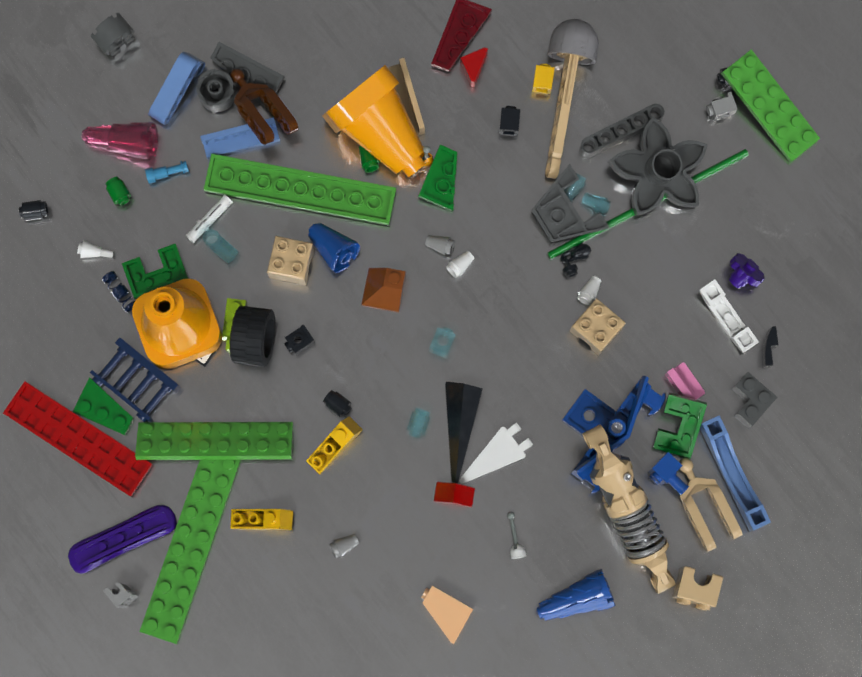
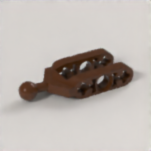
M234 69L231 71L230 77L232 81L238 83L241 87L235 96L234 103L242 118L263 145L274 141V133L250 100L260 97L265 107L287 135L298 131L296 119L273 89L264 84H247L242 70Z

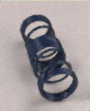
M111 271L104 275L102 280L105 284L109 283L110 285L118 276H116L115 271ZM120 283L114 288H109L108 285V289H113L112 295L117 301L124 302L122 305L124 311H131L135 301L129 303L125 308L123 306L133 296L124 301H119L129 292L126 286Z

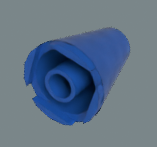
M322 223L313 224L309 228L308 237L329 268L335 273L344 271L350 266L348 262L351 259L355 260L358 256L360 245L357 241Z

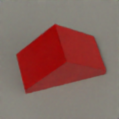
M484 47L460 57L462 69L470 86L473 88L487 58L488 48Z
M437 482L434 501L472 507L475 488L457 483Z

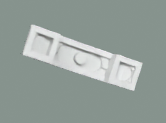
M715 279L699 290L717 322L742 353L759 343L750 328L745 326L726 299V294Z

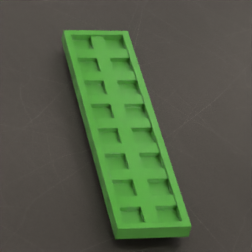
M138 422L135 458L136 460L292 459L293 422Z

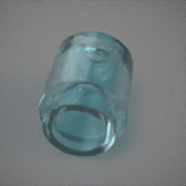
M415 408L406 429L409 431V435L420 438L421 435L425 436L430 421V412Z

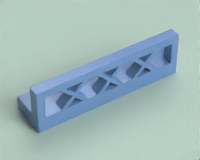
M274 117L265 119L274 133V141L268 144L279 142L280 138ZM248 124L200 136L208 160L211 158V154L225 156L264 146Z

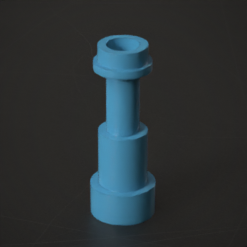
M180 161L181 164L167 168L163 166L155 169H145L148 183H154L158 179L169 177L168 175L182 171L183 174L189 172L187 162Z

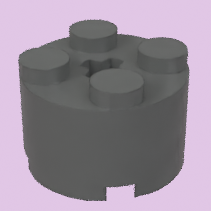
M116 13L117 17L115 18L111 15L96 27L97 33L95 35L91 34V38L106 55H111L112 57L121 51L120 47L122 45H129L135 39L133 36L135 31L120 13Z
M211 69L201 74L198 79L196 92L200 102L206 109L216 113L225 111L232 106L236 96V89L229 74L217 69Z

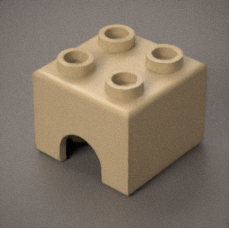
M275 236L267 270L269 278L306 286L309 277V266L315 250L313 243Z
M596 298L572 325L570 332L577 338L579 337L591 347V350L599 356L624 328L626 322Z
M687 566L680 568L672 595L673 598L677 599L676 603L687 606L693 603L696 604L695 608L704 611H710V608L716 607L723 577L712 574V576L707 575L704 585L700 586L694 580V568Z

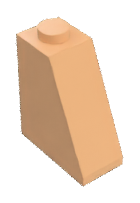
M434 586L430 589L426 588L421 597L424 599L423 605L448 640L454 644L473 609Z

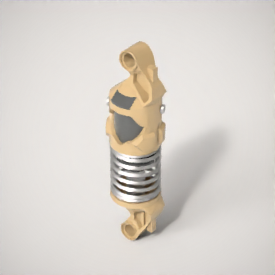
M601 424L582 433L590 449L593 448L597 452L596 463L590 473V478L593 484L599 486L603 494V505L611 522H613L614 528L617 529L616 533L620 535L619 539L622 541V546L625 548L629 561L633 564L647 566L652 571L650 581L658 594L675 586V580L667 569L666 551L669 543L666 537L663 536V530H660V524L656 523L657 517H653L655 513L651 510V505L648 504L649 500L644 489L637 485L634 479L633 465L630 458L614 454L610 451L608 436ZM630 536L634 537L632 540H627Z

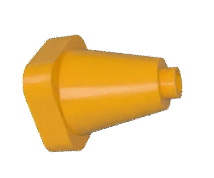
M384 65L322 115V117L335 133L342 130L392 172L397 174L402 170L407 177H410L426 164L420 157L424 152V147L395 89V86L400 82L388 67Z
M182 279L141 295L133 304L132 316L146 355L154 365L161 369H173L216 351L222 343V330L209 295L203 285L194 279Z

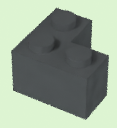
M747 372L732 388L735 393L746 401L734 417L749 429L777 399V396Z

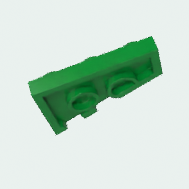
M441 144L439 145L418 197L451 212L454 208L453 200L457 166L456 151Z
M89 377L73 413L126 436L134 418Z

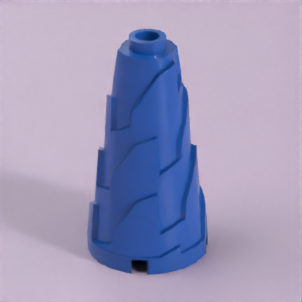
M599 569L586 575L585 578L570 587L554 593L552 597L540 602L539 607L536 608L540 619L544 618L545 621L559 617L561 619L578 613L594 610L600 611L616 606L606 577L604 578L603 570Z

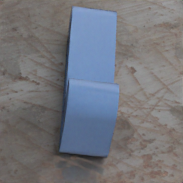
M182 52L174 63L148 115L163 125L168 124L193 77H198L202 73L206 63L190 53Z

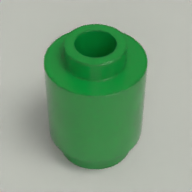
M118 176L109 179L105 183L107 186L106 190L115 205L123 206L130 201L131 194L123 180Z

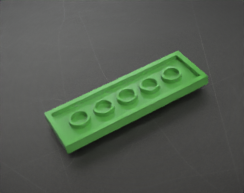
M752 49L721 73L789 162H792L820 139Z

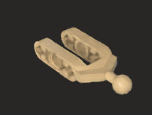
M682 458L679 462L683 466L679 470L686 474L689 480L687 483L689 487L679 498L706 552L715 549L716 544L691 496L707 488L731 538L734 540L742 536L741 528L716 480L696 478L692 470L693 462L689 458Z

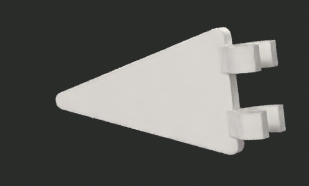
M517 422L508 430L505 427H501L463 474L459 482L464 484L526 457L524 451L529 449L533 443L527 438L520 445L517 444L512 437L521 430Z

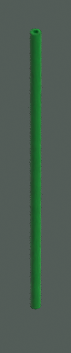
M744 149L691 178L697 183L749 155L748 151ZM633 208L606 221L609 228L634 216ZM606 230L578 236L547 252V254L552 259Z

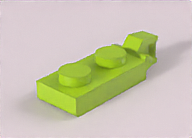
M227 298L222 340L226 341L225 350L230 352V333L235 312L239 306H246V300Z

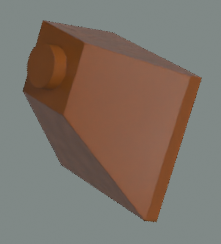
M369 268L361 306L399 313L406 271L391 268Z

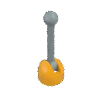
M425 146L423 148L424 152L420 155L426 163L423 166L424 168L430 167L433 162V156L429 153L431 151L429 146Z

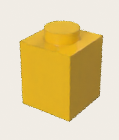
M549 64L536 65L532 92L551 95L555 67H551Z

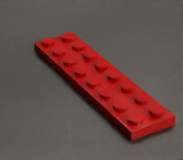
M24 381L3 412V414L130 497L133 496L153 466L147 460H136L135 452L26 381Z

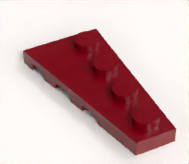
M456 0L431 66L449 72L489 17L492 9L468 0Z

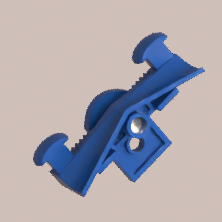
M642 376L619 409L615 411L584 389L562 421L581 435L601 424L608 436L610 451L612 452L631 436L637 414L642 405L645 404L652 409L648 415H654L665 403L666 393L664 392L662 396L656 393L648 383L649 378ZM586 411L593 412L594 420H585L584 413ZM589 448L571 474L581 481L586 480L595 487L591 493H597L600 491L598 485L593 484L590 478L597 455L593 448Z

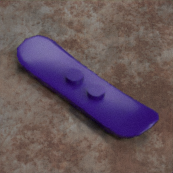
M156 505L113 527L74 544L68 553L70 565L76 573H87L129 550L171 533L177 525L176 516L168 506Z

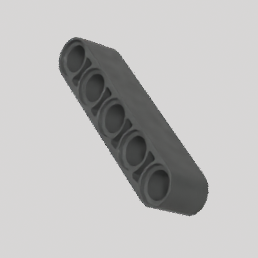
M652 104L584 138L580 145V154L585 158H592L640 134L643 127L652 117L651 112H657L659 117L656 119L660 122L662 121L665 112L664 108L660 104ZM634 120H641L643 125H635ZM624 128L627 133L620 134L617 129ZM607 136L610 141L605 143L601 140V137ZM584 145H592L593 150H585Z

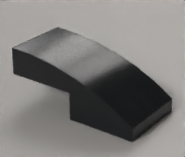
M776 326L768 330L764 340L762 369L773 366L771 349L778 346Z

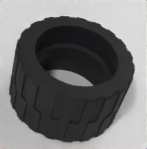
M248 306L238 307L233 318L230 333V357L232 362L253 366H267L273 352L276 329L275 314L272 309Z

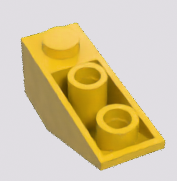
M350 416L340 421L306 462L318 474H321L353 442L363 429Z
M231 509L230 529L292 530L293 511Z

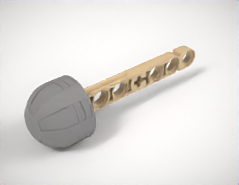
M569 19L560 23L554 29L549 43L548 56L564 62L545 176L556 179L559 174L577 65L595 64L599 46L597 34L589 23L580 19Z

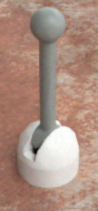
M508 512L507 517L510 519L514 545L510 549L511 559L526 557L525 548L518 544L514 524L515 514L514 512Z

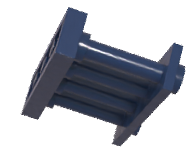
M119 337L115 342L119 347L117 349L118 352L99 374L91 370L90 373L94 376L92 380L100 387L104 384L138 412L136 416L143 422H146V420L153 422L154 420L148 416L167 392L170 393L173 390L177 393L181 387ZM130 355L133 358L132 364L115 385L112 386L104 379L124 356ZM143 366L148 370L147 376L132 394L126 398L119 392L136 370L138 368L141 369ZM158 378L163 382L161 389L145 408L141 410L134 402L148 385Z

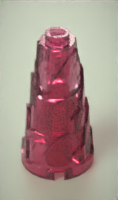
M153 122L86 127L82 131V140L88 145L107 149L110 152L152 160L157 150L153 145L158 143V131L156 124Z

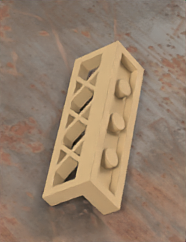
M405 58L399 59V64L390 66L388 69L400 82L395 86V89L418 136L425 134V126Z

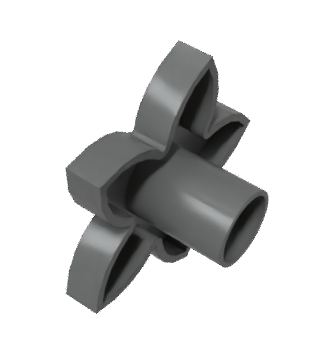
M652 116L643 127L640 135L641 151L635 149L625 150L608 161L610 167L620 177L637 181L631 196L635 216L646 214L655 209L661 203L664 195L670 202L678 206H699L697 186L686 172L695 168L701 162L708 144L687 140L672 146L668 129L662 122Z

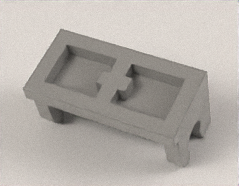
M115 583L119 588L118 590H111L108 587L103 590L116 608L124 609L139 596L126 584Z

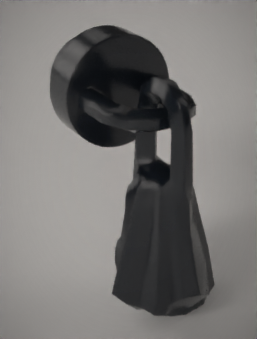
M581 243L573 250L561 255V261L566 263V267L562 271L567 278L578 274L577 265H570L569 262L577 259H587L591 253L590 246ZM571 254L572 258L568 259L566 256Z

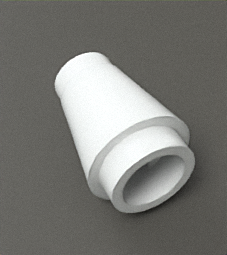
M466 251L452 259L446 266L448 272L455 278L462 276L474 260V256L469 251Z
M592 276L578 292V300L585 305H591L597 297L602 281L598 277Z

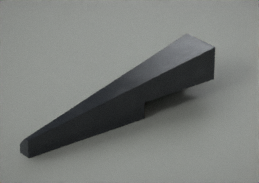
M446 382L451 481L458 484L483 388L464 383Z

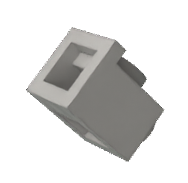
M728 92L725 98L723 96L716 97L710 105H706L707 113L709 116H712L713 121L736 113L737 106L732 92Z

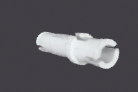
M223 195L201 220L198 219L196 221L197 224L185 236L192 243H195L204 232L209 231V227L233 204L231 199Z

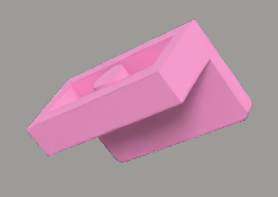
M684 362L666 372V378L678 395L697 400L705 394L704 389Z

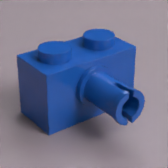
M669 452L648 471L650 474L649 478L656 485L660 484L661 486L669 483L680 495L689 487L676 475L683 465Z

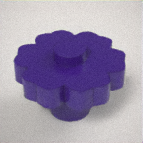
M737 253L730 260V266L734 270L729 277V281L736 288L745 287L748 283L751 286L758 287L765 280L764 273L759 270V266L744 254Z

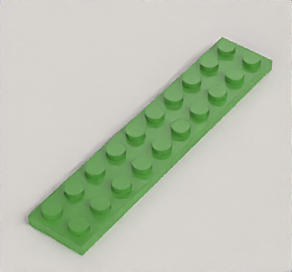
M211 154L203 189L205 192L383 225L390 224L396 194V187Z
M241 460L199 461L139 632L178 644Z

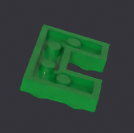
M176 244L158 250L163 268L146 274L140 257L122 263L135 300L141 295L182 279H189Z
M669 392L664 413L679 416L682 419L677 433L658 428L653 448L691 459L707 403Z

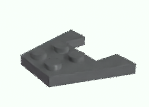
M570 164L531 210L551 242L610 229L600 212L583 222L564 190L580 179Z

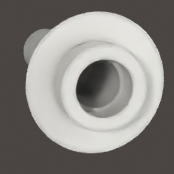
M83 240V243H79L77 254H81L80 258L100 256L113 258L114 253L112 250L102 249L86 240Z

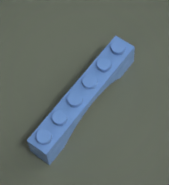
M720 415L702 423L700 430L749 532L771 523L763 504L755 494L741 468Z

